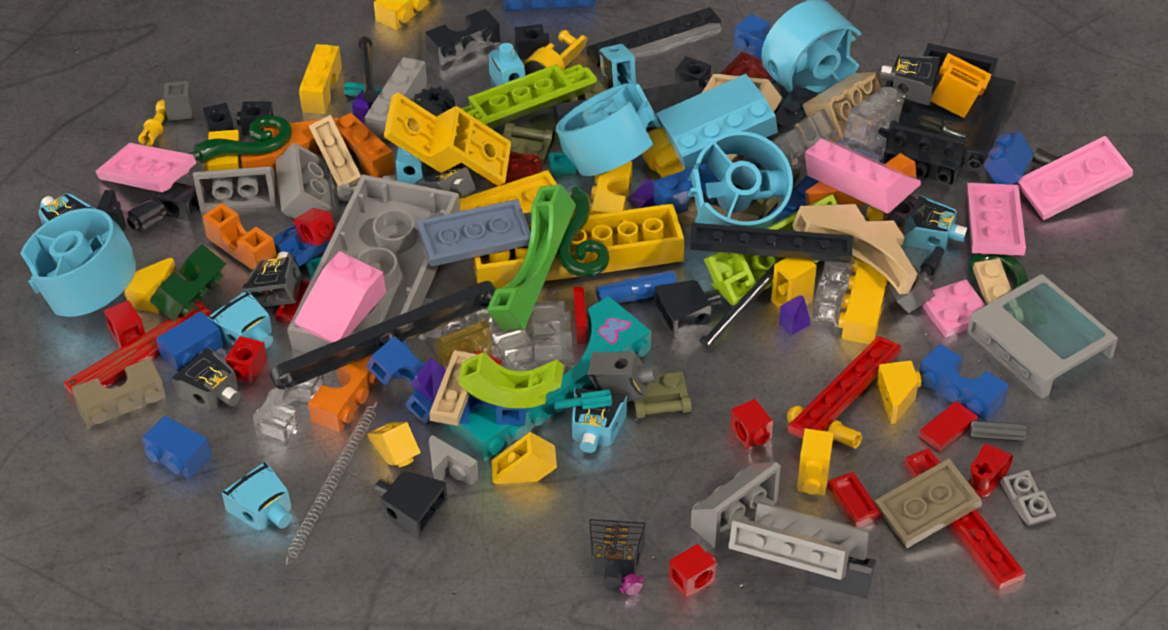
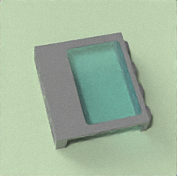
M1043 274L970 314L967 333L1041 399L1050 394L1053 379L1100 351L1108 358L1113 357L1118 337L1111 330L1103 326L1092 314L1084 310L1073 298L1065 294Z

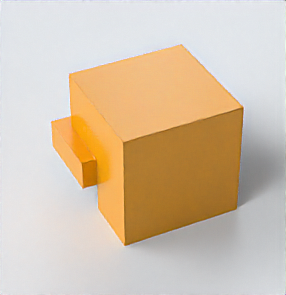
M948 53L938 72L941 77L934 89L931 102L965 118L978 94L982 96L992 74Z

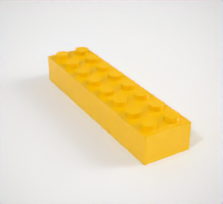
M673 204L590 215L587 223L571 244L572 256L578 262L590 263L595 261L598 255L595 252H587L585 259L580 261L575 254L577 245L585 240L602 242L609 251L610 259L608 266L601 273L684 261V237ZM528 224V227H529V229H530V232H531V225H532V224ZM529 245L473 257L472 262L477 284L483 281H491L496 288L506 285L520 270ZM556 253L545 281L578 277L569 273L561 265Z

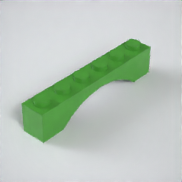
M562 185L539 187L531 206V237L525 260L514 278L503 287L495 290L487 308V312L502 331L525 330L574 212L576 204Z

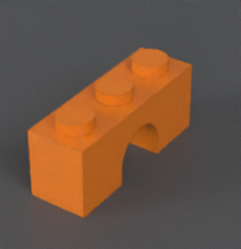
M352 113L335 120L350 154H356L360 163V169L365 175L383 178V176L395 173L393 151Z
M223 203L202 216L207 239L251 270L261 260L277 258L274 238L258 227L246 232L241 225L239 214Z
M372 355L337 369L339 384L344 385L343 387L331 388L322 385L308 403L311 422L337 432H341L346 423L351 422L354 412L360 404L365 403L372 387L380 382L366 368Z

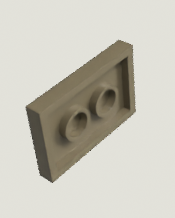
M947 459L876 499L875 504L905 547L908 548L982 506V501L952 461Z

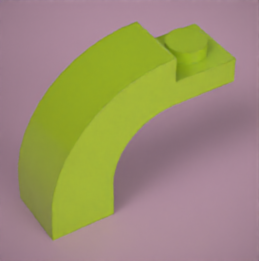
M483 352L462 361L458 384L476 398L487 403L507 408H530L545 404L547 393L561 388L564 365L556 359L533 370L514 371L498 365Z

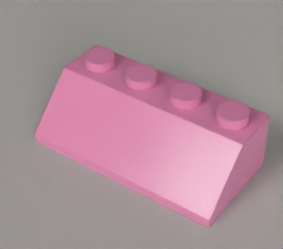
M821 138L805 151L807 176L886 213L891 212L921 185V181L829 140Z

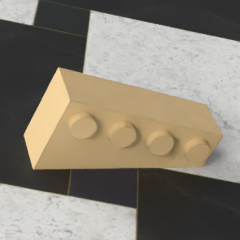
M878 71L853 73L803 104L816 141L822 138L841 145L846 143L882 95L884 88Z

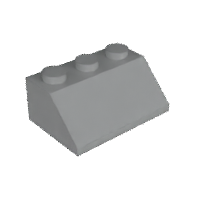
M293 143L275 161L281 212L295 219L306 211L317 208L329 211L332 218L338 217L340 215L336 182L325 159Z
M273 167L193 172L201 213L209 212L221 203L231 210L276 207V180Z
M777 462L754 463L746 470L739 471L734 479L726 485H720L711 496L704 501L700 500L694 505L691 510V528L714 548L718 547L730 538L733 519L739 517L752 521L755 519L757 503L759 501L772 505L777 502L781 465Z

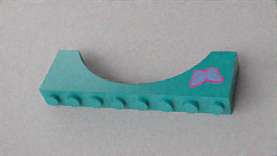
M607 296L588 308V328L591 337L582 358L569 372L563 375L561 388L547 393L545 404L526 409L525 425H497L496 412L489 407H480L472 411L469 424H458V426L445 425L485 461L492 455L501 452L504 447L513 441L522 438L525 433L535 426L543 424L547 418L556 412L565 409H555L554 401L574 398L575 388L591 390L595 387L587 375L592 352H633L638 357H642L651 349V330Z

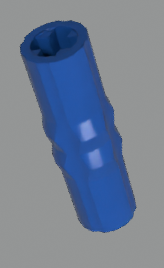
M670 270L596 286L597 301L599 302L607 296L618 304L646 300L654 296L655 286L677 283L674 271Z

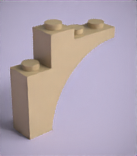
M856 204L800 206L793 223L795 231L853 236L852 255L879 271L889 280L899 294H909L916 280L917 272L901 248L904 236L894 220L866 221Z

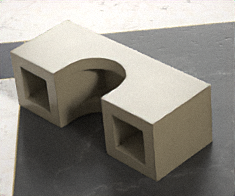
M151 358L125 367L127 381L118 388H105L101 385L98 378L71 388L76 405L87 428L166 398L162 379Z

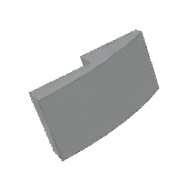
M1029 470L1002 478L1000 483L1006 495L1028 526L1056 517L1045 491L1039 492Z

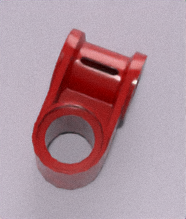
M989 443L983 445L978 456L970 466L972 476L968 480V483L979 497H986L992 493L999 481L1007 474L1013 461V454Z

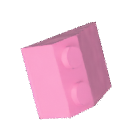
M339 251L323 268L294 321L295 325L329 343L349 336L386 294L383 272Z

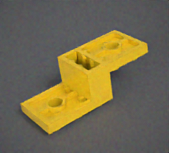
M399 92L391 96L384 138L440 173L459 163H463L497 186L505 183L511 141L457 106L436 117Z

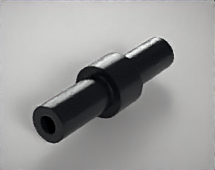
M936 246L931 255L925 258L920 266V273L925 271L929 276L934 275L939 267L938 262L944 254L942 247Z

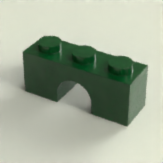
M201 244L187 258L178 271L188 281L183 280L173 272L157 288L149 301L173 321L181 314L186 316L195 306L193 301L197 299L200 302L210 290L207 287L209 285L215 287L224 275L220 272L226 263L205 245Z

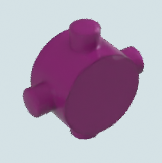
M636 574L626 576L621 582L622 587L619 588L621 593L626 592L628 595L638 593L642 589L643 585L641 582L644 581V578L642 576L638 577Z

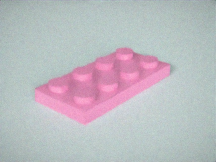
M1103 136L1023 176L1017 182V185L1040 217L1045 220L1132 177L1133 170L1108 138Z
M129 143L95 172L100 180L164 192L169 190L176 180L186 175L189 169L197 162L192 154Z
M967 183L966 193L972 253L1025 256L1026 243L1019 186Z

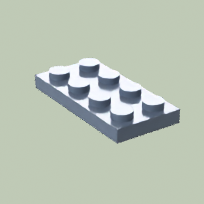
M518 199L417 221V229L431 267L528 246L531 237L530 229Z

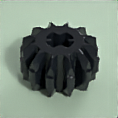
M431 86L430 89H422L421 93L416 94L415 103L417 105H420L425 98L434 106L441 105L443 113L455 107L453 95L450 94L449 89L442 90L441 86L438 88Z

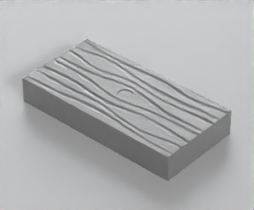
M361 175L288 327L292 350L308 353L330 344L296 326L294 321L323 268L339 251L382 271L386 287V294L350 335L421 307L439 265L430 266L417 229V221L460 212L459 193ZM391 332L384 334L382 337L389 335Z

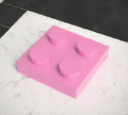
M967 280L932 290L935 296L921 305L944 338L966 331L970 314L986 306Z

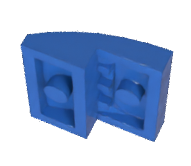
M295 224L272 237L274 238L276 255L278 256L280 252L291 254L298 267L324 252L331 240L329 239L319 246L303 243Z

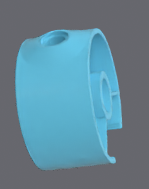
M808 0L788 10L770 29L762 48V64L770 76L789 93L797 85L817 92L819 95L857 71L859 64L850 56V43L856 39L851 34V30L857 36L862 34L828 2L824 0Z
M626 83L607 89L576 106L558 122L556 132L564 153L575 165L579 174L582 176H594L622 166L645 152L653 145L646 129L648 127L661 128L662 126L638 83Z
M743 131L726 133L709 142L701 151L688 178V181H692L693 188L690 189L688 196L695 197L698 212L695 222L704 224L765 228L776 222L786 206L793 189L792 171L784 153L767 138ZM726 154L749 157L761 164L766 170L759 171L754 164L748 161L732 163ZM704 163L720 181L706 183V196L708 198H717L719 205L727 211L725 216L714 210L708 202L704 203L698 169ZM733 184L741 186L744 190L736 188ZM778 196L777 210L763 219L748 222L730 219L731 213L744 211L749 207L752 200Z
M93 208L77 209L53 218L32 234L21 251V256L33 275L28 280L35 293L41 292L56 315L65 317L85 315L109 304L126 289L136 270V260L132 247L120 226L107 213Z

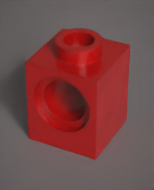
M312 208L293 219L303 243L319 246L331 239L336 230L329 211Z
M129 300L104 310L108 328L120 347L145 334L142 319Z
M239 336L225 358L226 363L234 370L236 380L250 383L255 382L268 361L264 342Z
M753 399L731 409L730 428L747 449H751L757 445H763L772 439L773 420L757 400Z
M696 544L669 560V578L687 598L715 581L716 560L710 552H706L699 544Z

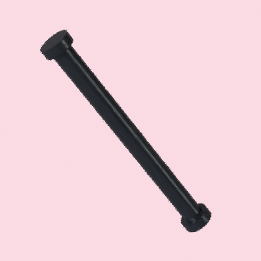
M363 36L358 41L362 52L365 85L363 98L366 102L371 103L378 97L377 91L374 88L371 58L373 44L370 37Z
M779 257L774 264L783 260L785 257ZM774 264L707 336L703 335L699 339L700 343L707 350L711 351L715 347L714 343L772 282Z

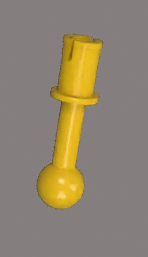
M164 99L157 102L155 108L157 113L154 118L148 119L144 123V130L138 137L142 145L148 141L146 146H152L156 137L160 136L163 132L162 122L167 116Z
M802 406L791 407L787 412L788 423L790 424L805 408ZM835 420L824 430L825 432L834 433L833 442L837 441L854 449L860 445L862 440L861 432L843 426L838 420Z

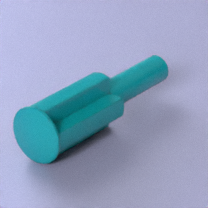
M345 82L344 85L345 96H358L360 91L365 90L364 83ZM375 88L378 95L383 88Z
M609 389L581 393L579 398L554 401V408L582 406L583 410L612 406V395Z

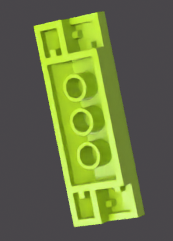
M555 64L468 97L470 105L461 109L492 129L590 92L595 87L597 78L588 67L583 68L581 64L565 70H561Z
M833 194L808 206L838 204ZM798 211L765 227V229L795 231L793 223ZM716 252L704 258V261L714 281L710 285L717 289L733 306L738 303L779 257ZM773 280L766 288L773 285Z

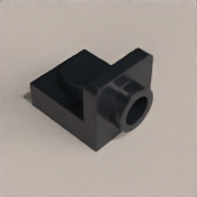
M105 190L97 209L107 213L124 231L126 224L121 204L117 201L115 191Z

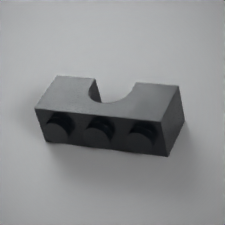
M486 8L465 16L466 30L453 31L444 24L425 32L426 51L439 65L500 42L499 22Z

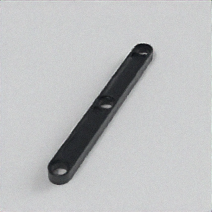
M483 281L278 364L271 370L270 378L278 390H286L374 354L394 336L399 341L404 342L485 309L489 306L496 287L491 281ZM391 332L389 335L382 337L384 334ZM285 374H289L288 376H286V377H284V378H282V379H279L281 376H283V375H285Z

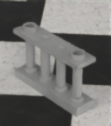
M759 501L757 503L755 522L739 517L732 520L729 549L842 580L846 575L848 556L860 560L866 559L870 531Z

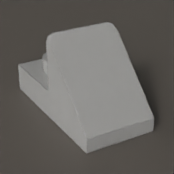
M432 435L429 438L433 478L442 481L450 473L455 479L462 480L472 486L478 479L477 460Z

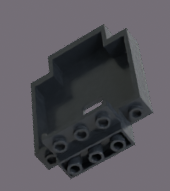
M928 43L923 56L939 57L938 72L949 53L992 74L982 96L978 94L965 118L931 101L930 105H925L894 96L892 94L893 82L887 81L868 126L866 145L885 149L883 164H886L901 153L915 161L916 178L955 187L962 168L987 173L983 164L989 155V151L994 147L996 139L1000 136L1012 102L1016 81L995 77L998 58ZM900 55L897 56L893 67H897ZM937 72V77H936L934 89H935V87H936V85H937V83H938V81H939V79H940V77H941V75H939L938 72ZM924 115L939 122L946 121L952 127L965 131L966 135L957 139L918 129L916 123L918 118Z

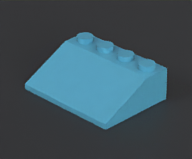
M747 74L656 113V117L684 170L694 167L704 147L718 136L730 132L743 131L755 133L766 138L778 132L774 112L764 95Z

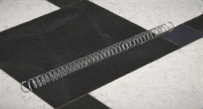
M377 401L372 411L367 410L369 407L364 411L351 438H349L338 461L335 463L336 465L322 486L313 506H311L309 514L306 515L304 522L301 524L302 526L294 537L295 539L292 540L290 547L287 549V566L290 565V563L287 564L288 556H292L290 553H294L297 556L294 558H298L297 554L301 553L299 549H303V547L295 548L291 547V545H305L304 541L308 540L307 537L312 532L311 528H314L313 524H317L316 520H319L318 516H321V512L324 511L323 508L326 507L325 504L330 499L329 495H333L331 491H335L334 487H337L338 479L342 478L340 475H344L343 471H346L345 467H348L349 459H352V456L355 455L354 452L357 451L358 444L361 443L363 436L366 435L367 428H370V424L366 423L363 419H367L370 422L374 420L373 417L375 416L370 415L367 411L373 412ZM365 415H369V416H371L373 419L370 420V419H368ZM361 423L367 424L368 427L363 426ZM359 426L364 427L366 431L361 430ZM357 430L362 431L364 435L359 434ZM355 434L360 435L362 439L357 438ZM352 438L358 439L360 443L355 442ZM350 442H354L358 446H353ZM348 446H352L356 450H351ZM346 450H350L354 454H349ZM344 454L350 455L351 458H347ZM342 458H346L349 462H345ZM338 466L343 467L345 470L339 469ZM333 470H334V471H335V470H339V471H341L343 474H339V473H337V472H336V473H332V472H333ZM333 474L339 475L340 478L335 477ZM331 478H335L338 482H334ZM324 486H325V487H326V486H330V487H332L334 490H330V489H328V488H327V489H323V488H324ZM324 490L330 491L331 494L326 493ZM317 502H320V503L324 504L325 506L323 507V506L319 505ZM313 510H314V511H317V512L320 513V515H318V514H316V513L312 514V513H310V511H312V512H313ZM312 519L315 521V523H312L311 521L305 522V520ZM304 527H306V528H309L311 531H307V530L304 531V530H300V529H301V528L304 529ZM296 536H303L306 538V540L302 538L296 539Z

